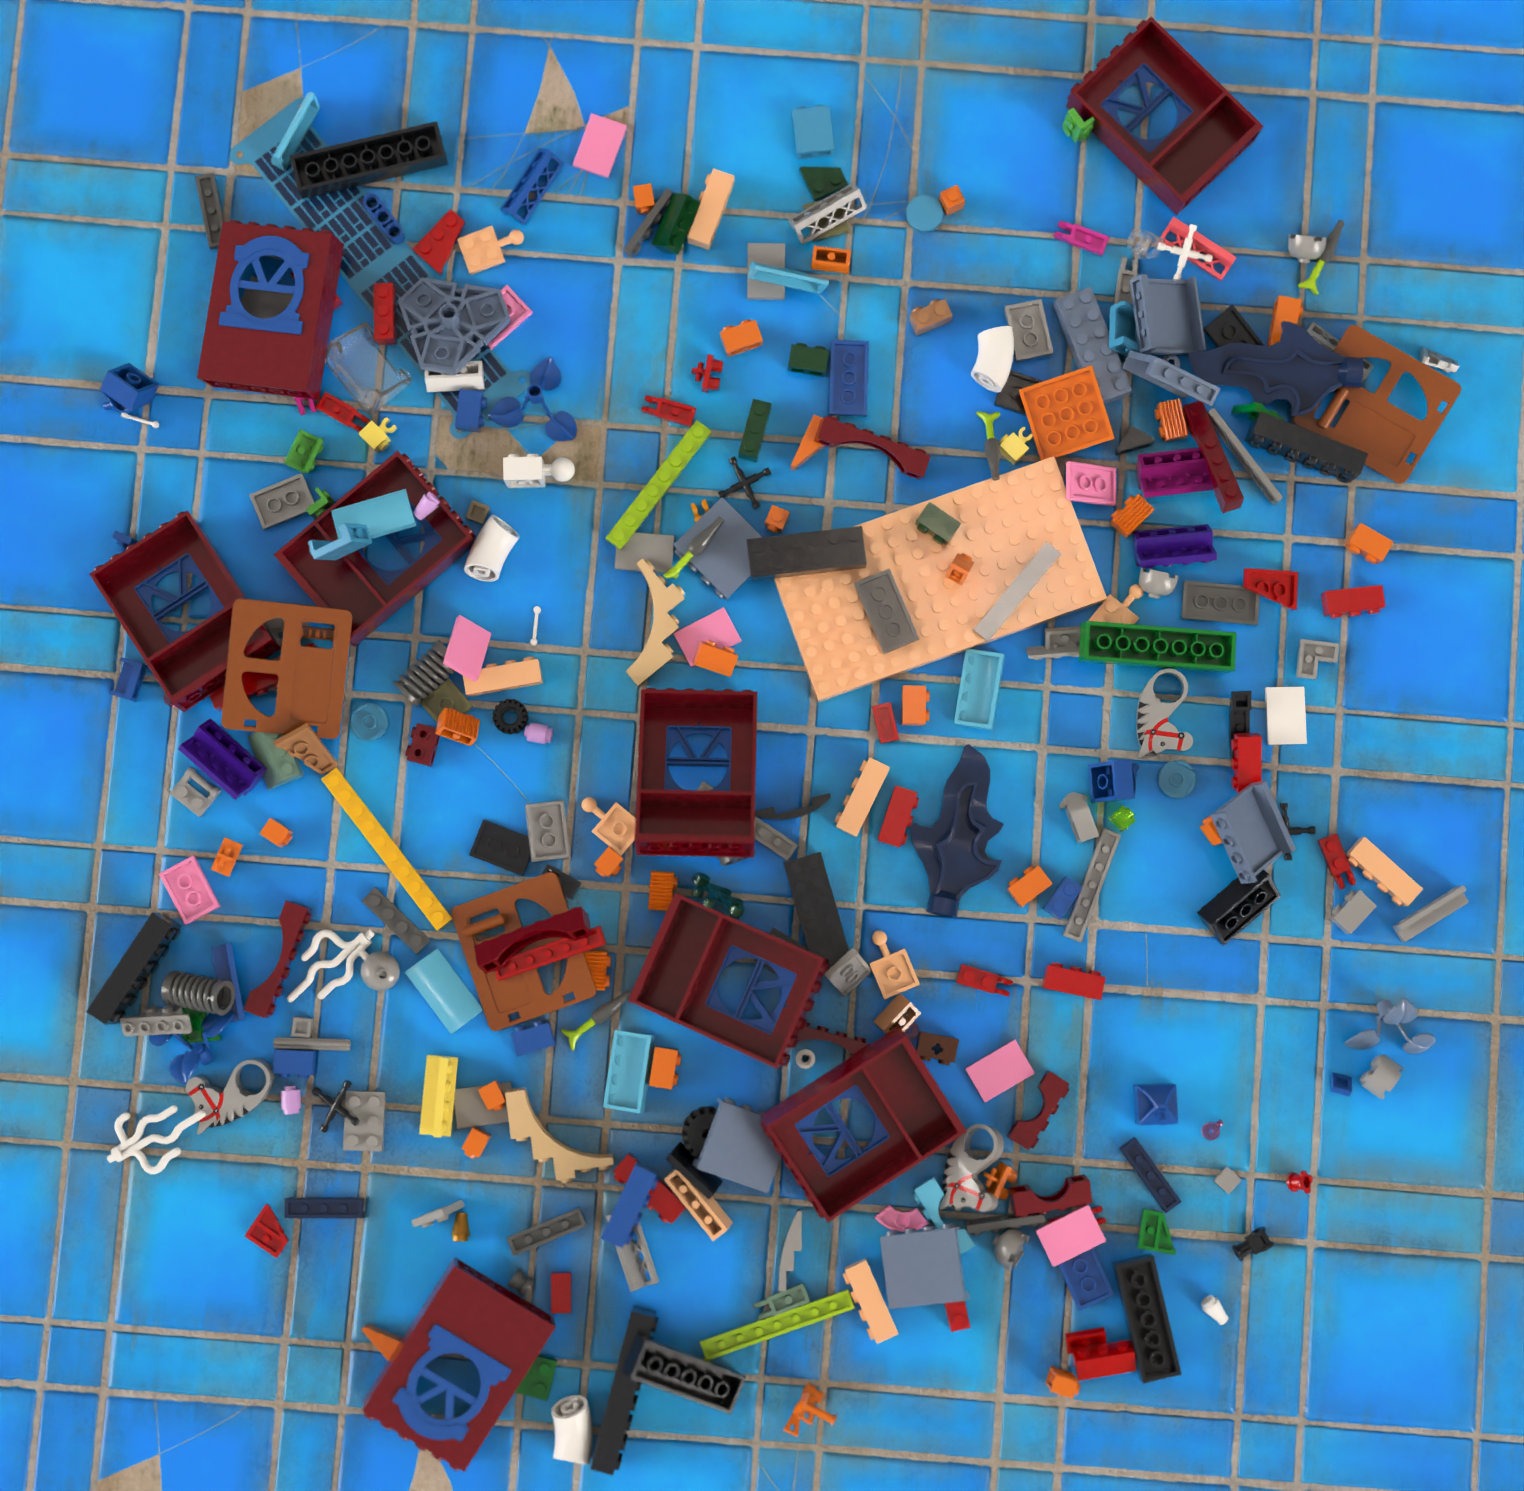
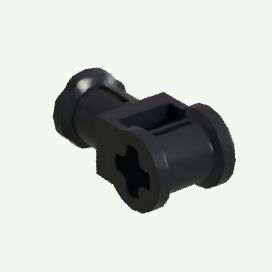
M1264 1226L1253 1230L1244 1237L1246 1241L1237 1246H1232L1240 1262L1251 1253L1257 1255L1274 1246L1273 1241H1270Z

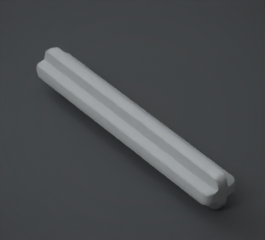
M274 1038L273 1046L275 1049L349 1051L351 1049V1040Z

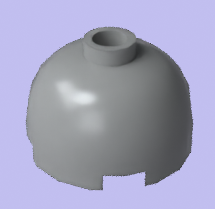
M1289 234V252L1293 257L1299 258L1298 262L1310 263V259H1317L1324 252L1327 237H1321L1320 239L1317 236Z
M1146 568L1140 569L1139 585L1143 591L1149 593L1148 597L1159 599L1160 596L1171 594L1175 589L1179 576L1173 575V578H1169V573L1152 569L1147 573L1145 572Z
M378 951L371 953L361 965L360 973L362 980L369 988L384 991L396 984L400 975V967L392 955L387 952Z
M1016 1229L1007 1230L1002 1235L998 1234L993 1241L995 1246L994 1255L998 1263L1011 1271L1012 1266L1015 1267L1025 1251H1022L1024 1242L1028 1244L1029 1235Z

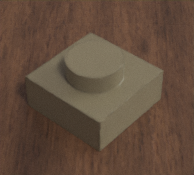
M472 500L465 518L484 525L491 508Z

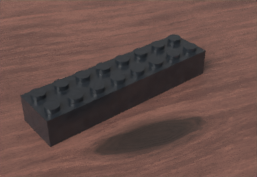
M437 121L290 156L297 189L302 199L448 165Z
M635 1305L632 1308L590 1470L613 1475L615 1470L619 1471L623 1456L619 1452L620 1450L624 1451L628 1434H625V1430L629 1431L633 1418L630 1410H635L638 1399L635 1391H640L642 1383L629 1378L621 1371L636 1335L640 1334L651 1339L654 1338L650 1334L651 1332L655 1333L659 1318L655 1317L656 1311Z

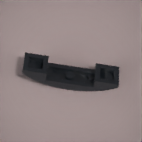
M1231 691L1229 707L1230 759L1234 758V751L1231 748V740L1234 739V733H1250L1251 691Z
M829 793L812 797V806L775 814L774 807L755 811V815L762 819L775 821L796 819L819 809L831 798V795Z

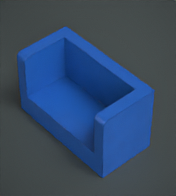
M121 657L120 661L124 662L115 691L110 690L109 694L136 702L148 666Z

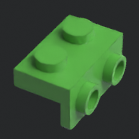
M1072 108L1067 111L1062 128L1064 133L1070 136L1075 143L1079 140L1084 141L1091 135L1090 132L1094 128L1093 125L1096 119L1091 117L1084 122L1076 110Z
M299 429L283 464L303 474L311 472L316 464V461H314L316 455H319L324 447V444H322L323 439Z
M318 487L315 490L321 498L306 509L314 520L335 503L325 489L321 491Z

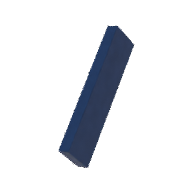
M1133 1137L1119 1148L1165 1213L1181 1203L1179 1197L1136 1137Z
M285 1198V1218H364V1198Z

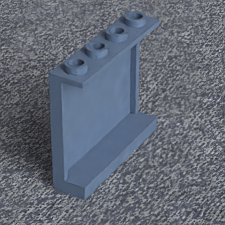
M1140 274L1130 280L1139 353L1188 355L1190 352L1206 350L1196 276L1188 280L1148 279L1147 274Z
M1135 351L1129 352L1122 366L1123 369L1184 399L1189 395L1209 406L1213 405L1221 389L1156 356Z
M721 497L673 546L675 549L674 553L681 559L688 551L690 542L720 516L725 522L716 531V534L700 555L693 556L687 566L694 573L698 572L702 575L700 579L707 586L711 584L716 589L714 593L721 600L725 598L728 601L729 597L751 576L747 539L762 538V536Z
M1266 781L1250 783L1210 815L1241 884L1257 882L1255 876L1280 855L1292 853L1296 850Z
M725 1097L724 1100L717 1098L716 1101L720 1104L699 1159L694 1158L692 1165L707 1173L768 1193L781 1155L778 1154L771 1139L767 1137L760 1124L763 1122L761 1115L765 1111L759 1110L757 1113L752 1111L753 1107L742 1103L741 1106L735 1105L736 1101Z
M953 1224L941 1225L942 1229L927 1226L923 1227V1231L916 1232V1228L904 1229L902 1234H898L897 1230L887 1231L885 1236H880L889 1309L959 1302L970 1299L969 1291H965L957 1235V1230H960V1227H953Z

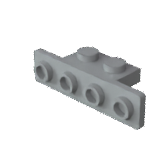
M1080 626L1045 629V646L1027 647L1028 658L1040 660L1048 657L1054 659L1061 658L1062 656L1078 657Z
M167 1005L162 1008L150 1006L139 1016L120 1018L124 1036L188 1034L192 1032L189 1015L183 1014L181 1007H173V1005Z

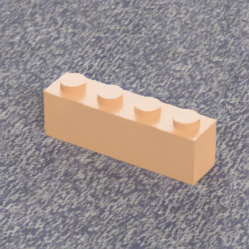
M714 168L712 173L707 175L705 180L707 187L705 191L700 193L698 202L701 203L694 217L693 224L687 233L689 244L710 250L735 183L734 175Z
M535 657L523 658L522 662L517 663L516 660H509L504 662L505 665L497 666L496 663L485 665L486 668L481 669L479 678L475 682L463 675L466 695L471 697L544 684L540 661L535 659Z
M870 757L868 761H863L859 769L862 771L860 778L855 777L851 788L854 790L851 796L847 794L842 804L845 806L843 813L838 812L834 820L837 823L835 828L857 837L890 769L889 766Z
M1366 837L1359 838L1346 852L1348 862L1354 867L1358 866L1363 871V876L1368 880L1375 881L1378 884L1376 887L1383 893L1387 892L1392 897L1391 900L1398 906H1409L1423 890L1420 885Z
M676 1168L664 1178V1181L713 1241L732 1225V1220L713 1197L707 1199Z
M866 1258L844 1267L846 1273L843 1274L846 1284H851L854 1290L850 1293L854 1302H859L862 1308L859 1310L863 1322L867 1320L870 1328L867 1329L870 1339H875L878 1344L898 1335V1331Z

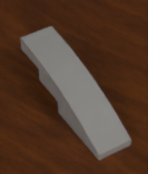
M801 1209L796 1210L783 1245L779 1266L778 1291H786V1271H794V1251H802Z

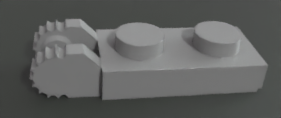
M1122 256L1113 305L1118 304L1120 301H1128L1133 305L1130 280L1138 276L1137 258L1133 259L1132 268L1129 271L1125 270L1127 257Z

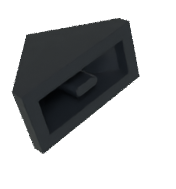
M1130 425L1115 451V456L1150 447L1154 444L1155 440L1153 437Z

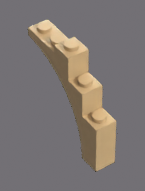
M643 558L636 565L645 577L651 592L653 624L644 650L638 659L626 670V673L637 686L673 658L672 653L674 651L667 643L664 645L662 642L679 629L677 618L673 614L669 615L668 613L685 599L683 596L685 592L679 585L675 586L672 583L666 588L667 582L661 575L657 576L653 572L655 568L649 560L645 562Z
M526 1087L506 1089L505 1097L511 1139L525 1141L528 1140V1137H531L533 1160L538 1159L539 1162L550 1161V1158L553 1157L556 1181L561 1180V1183L573 1181L572 1179L576 1178V1170L588 1172L591 1171V1168L599 1167V1170H605L614 1165L613 1154L582 1152L565 1145L552 1136L536 1117L529 1102Z

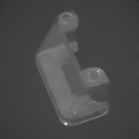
M364 322L331 340L326 351L325 361L360 407L368 415H371L407 388L413 379L407 370L403 368L395 370L375 345L374 329L367 322Z

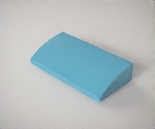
M307 93L271 158L272 165L286 171L291 162L290 156L295 155L320 109L315 93Z
M754 261L750 263L749 279L821 294L829 285L827 277Z
M406 489L331 510L338 539L342 538L339 526L344 523L366 525L371 539L417 526Z
M966 649L954 724L993 731L1005 659L1004 654Z
M439 949L434 950L405 971L406 975L450 1034H454L483 1011L481 1005Z
M614 1030L603 1108L639 1114L644 1113L655 1035Z

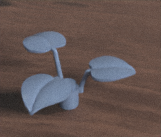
M1402 998L1395 1007H1393L1392 1002L1389 1000L1379 1002L1376 1005L1379 1016H1376L1377 1030L1368 1029L1362 1031L1344 1042L1345 1046L1357 1050H1365L1375 1046L1380 1041L1378 1035L1381 1033V1021L1385 1024H1396L1404 1038L1408 1041L1402 1046L1403 1050L1409 1054H1419L1428 1050L1435 1044L1436 1039L1430 1033H1421L1412 1039L1408 1037L1400 1023L1411 1022L1417 1017L1418 1012L1410 1001Z

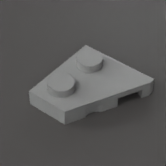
M1422 347L1419 353L1421 363L1437 367L1444 372L1450 373L1451 371L1456 373L1459 367L1458 361Z
M461 1199L448 1206H443L411 1220L413 1227L422 1225V1228L434 1224L433 1221L436 1219L438 1223L449 1219V1214L465 1206Z

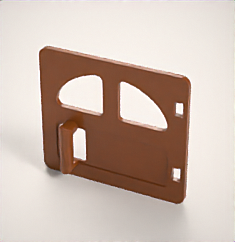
M1351 325L1346 329L1333 352L1344 357L1380 358L1387 360L1390 363L1388 372L1374 393L1362 387L1360 389L1338 387L1333 390L1335 395L1319 420L1314 417V413L1320 403L1312 411L1304 415L1294 416L1293 422L1299 427L1368 453L1364 465L1401 484L1407 481L1459 396L1461 386L1454 380L1421 363L1359 326ZM1404 372L1410 373L1424 392L1427 402V414L1423 420L1413 417L1387 401ZM1347 399L1349 404L1334 428L1329 426L1344 400ZM1441 401H1444L1448 404L1441 414V412L1437 411V408ZM1410 452L1416 454L1411 465L1405 462Z
M247 598L236 599L232 610L221 720L223 727L233 730L286 735L308 723L310 726H318L315 733L319 738H337L340 734L352 626L351 612L338 608ZM279 617L284 620L282 649L279 660L245 656V646L258 627L273 618ZM302 623L333 624L335 629L302 626ZM302 638L330 640L333 642V647L327 649L302 646L300 641ZM249 671L278 675L276 706L273 715L263 714L250 702L242 684L241 675L243 672ZM245 719L257 720L256 726L244 725Z
M554 872L545 873L460 904L451 911V916L487 1023L493 1031L508 1028L596 995L597 989L584 952L567 958L564 978L560 986L552 994L545 992L537 968L497 981L494 971L485 974L477 966L475 945L523 927L516 907L518 899L532 900L543 906L552 916L569 911L558 875ZM494 909L499 910L500 914L473 924L471 923L472 917ZM504 925V933L481 941L477 940V934ZM545 938L535 941L514 955L562 938ZM574 992L576 998L565 1002L564 995ZM519 1012L521 1018L510 1021L509 1014Z

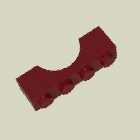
M1047 1070L1037 1086L1043 1097L1041 1111L1030 1120H1016L1007 1137L1027 1150L1030 1147L1034 1148L1039 1140L1037 1138L1040 1131L1044 1132L1049 1124L1047 1121L1049 1116L1057 1112L1059 1100L1061 1097L1064 1099L1070 1090L1068 1088L1069 1083Z
M1085 1174L1066 1177L1062 1188L1050 1196L1037 1195L1028 1184L1009 1187L1011 1210L1018 1217H1028L1032 1213L1045 1214L1049 1210L1055 1209L1062 1211L1071 1206L1084 1207L1088 1203H1092L1090 1180Z

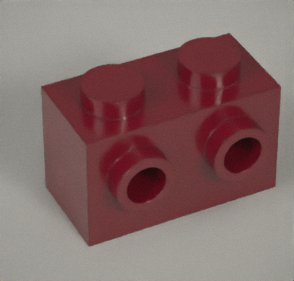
M417 723L416 727L412 728L410 736L413 738L411 746H407L405 753L409 762L432 767L440 740V735L435 734V727Z

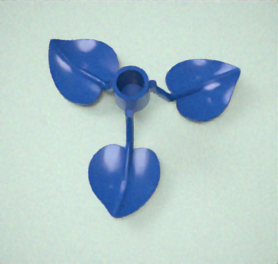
M552 357L546 358L532 370L529 377L531 385L527 388L528 396H525L522 407H520V402L517 399L505 397L498 401L488 414L495 423L504 427H514L523 421L524 416L521 411L525 409L528 401L533 404L541 403L551 419L545 426L546 434L550 439L554 441L573 440L577 434V426L573 417L564 411H559L553 417L543 400V388L551 391L561 383L560 370Z
M229 1010L225 1015L209 1013L204 1018L201 1027L204 1030L202 1036L205 1044L196 1043L192 1046L178 1034L149 1035V1041L155 1046H161L167 1043L171 1035H173L192 1050L190 1052L186 1051L185 1054L177 1055L169 1067L171 1075L177 1081L187 1084L190 1075L196 1069L199 1062L202 1065H207L214 1058V1054L209 1049L211 1045L208 1043L207 1037L212 1038L218 1035L230 1022L235 1012Z

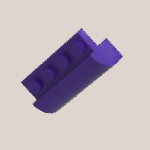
M1209 524L1133 531V550L1137 567L1149 569L1160 565L1169 567L1173 564L1189 565L1192 562L1209 563L1212 560H1217V552L1213 547V531Z
M212 719L198 726L193 737L182 743L178 748L179 751L235 800L241 795H247L258 784L267 770L262 763Z

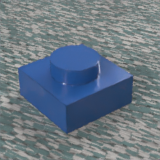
M116 530L112 536L117 540L116 544L124 548L138 542Z
M1333 1072L1330 1077V1092L1350 1096L1352 1093V1077Z

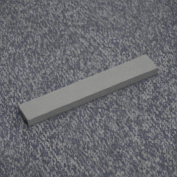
M1212 408L1207 413L1217 434L1272 505L1278 503L1283 498L1215 408Z
M1046 541L973 631L988 642L1061 553Z
M703 781L697 790L709 791L713 787ZM755 816L754 839L788 861L798 847V844Z
M1102 828L1081 884L1083 888L1077 895L1062 936L1080 943L1082 942L1121 834Z

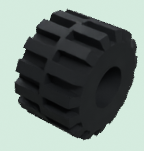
M699 1107V1109L693 1110L684 1121L682 1138L686 1149L695 1157H700L707 1138L702 1136V1134L705 1133V1129L710 1130L717 1112V1109L714 1107Z

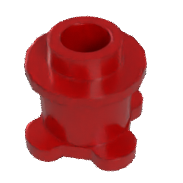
M1301 1171L1300 1174L1296 1172L1289 1174L1287 1186L1292 1192L1304 1190L1305 1194L1311 1192L1310 1187L1313 1182L1311 1175H1308L1306 1171Z

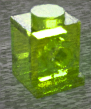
M1123 805L1108 817L1120 832L1126 830L1136 821L1134 813Z

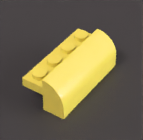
M427 1055L419 1134L433 1135V1137L440 1138L442 1136L451 1137L458 1057Z

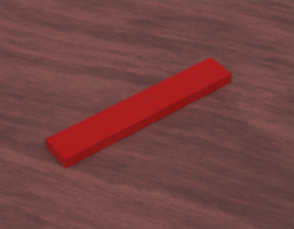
M601 926L591 928L592 935L576 941L562 938L513 955L503 968L494 970L497 981L607 944Z

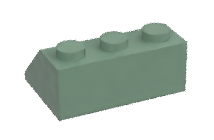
M254 732L248 736L256 759L267 768L263 778L268 790L305 776L297 757H292L284 749L274 746V741L285 734Z

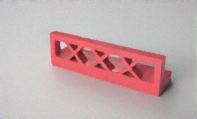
M1173 217L1158 241L1165 243L1167 246L1178 245V247L1182 248L1181 244H1184L1189 234V226ZM1170 231L1176 235L1177 241L1169 242L1165 239V236ZM1195 231L1192 237V250L1196 251L1197 248V251L1200 253L1213 255L1212 259L1214 261L1202 263L1198 259L1190 257L1187 260L1221 281L1237 257ZM1220 263L1226 268L1220 275L1214 271L1213 264Z

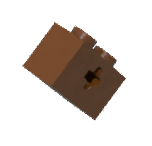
M919 1031L916 1051L922 1060L930 1061L931 1058L938 1059V1063L949 1065L950 1062L955 1063L959 1039ZM936 1043H939L938 1046L942 1049L937 1051V1054H934L935 1052L931 1048L936 1046Z

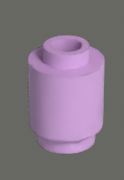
M530 722L529 726L526 725L524 737H527V741L540 744L551 743L553 728H549L548 725Z
M285 1086L284 1090L280 1091L281 1110H284V1114L300 1113V1089H296V1086Z

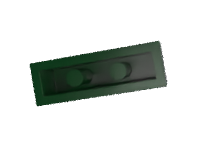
M674 193L652 245L664 253L678 255L700 203L688 194Z
M753 399L738 452L739 458L757 463L772 403Z

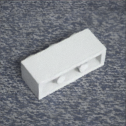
M470 361L456 375L425 371L427 392L459 391L460 389L484 390L482 361Z

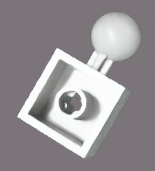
M510 454L508 457H503V478L507 488L546 487L545 476L552 475L557 481L565 482L570 480L575 472L574 464L565 457L557 458L552 464H545L542 456L538 454H528L527 457Z

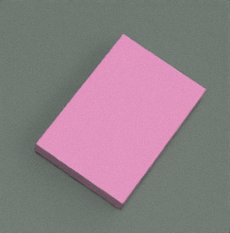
M591 113L573 162V167L609 178L627 125Z
M508 285L500 291L511 322L494 339L489 341L486 346L490 350L533 314L530 308Z
M1073 461L1066 462V500L1115 506L1116 468Z
M724 607L673 633L691 668L695 666L693 659L700 641L706 642V640L716 642V646L720 648L724 646L732 647L742 642Z
M459 615L454 624L443 664L470 680L477 681L491 633Z
M194 855L159 873L185 925L221 907Z
M1015 1039L965 1068L984 1103L1035 1074Z
M1088 1204L1035 1230L1053 1267L1106 1241Z

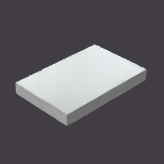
M1266 687L1267 745L1307 744L1304 687Z

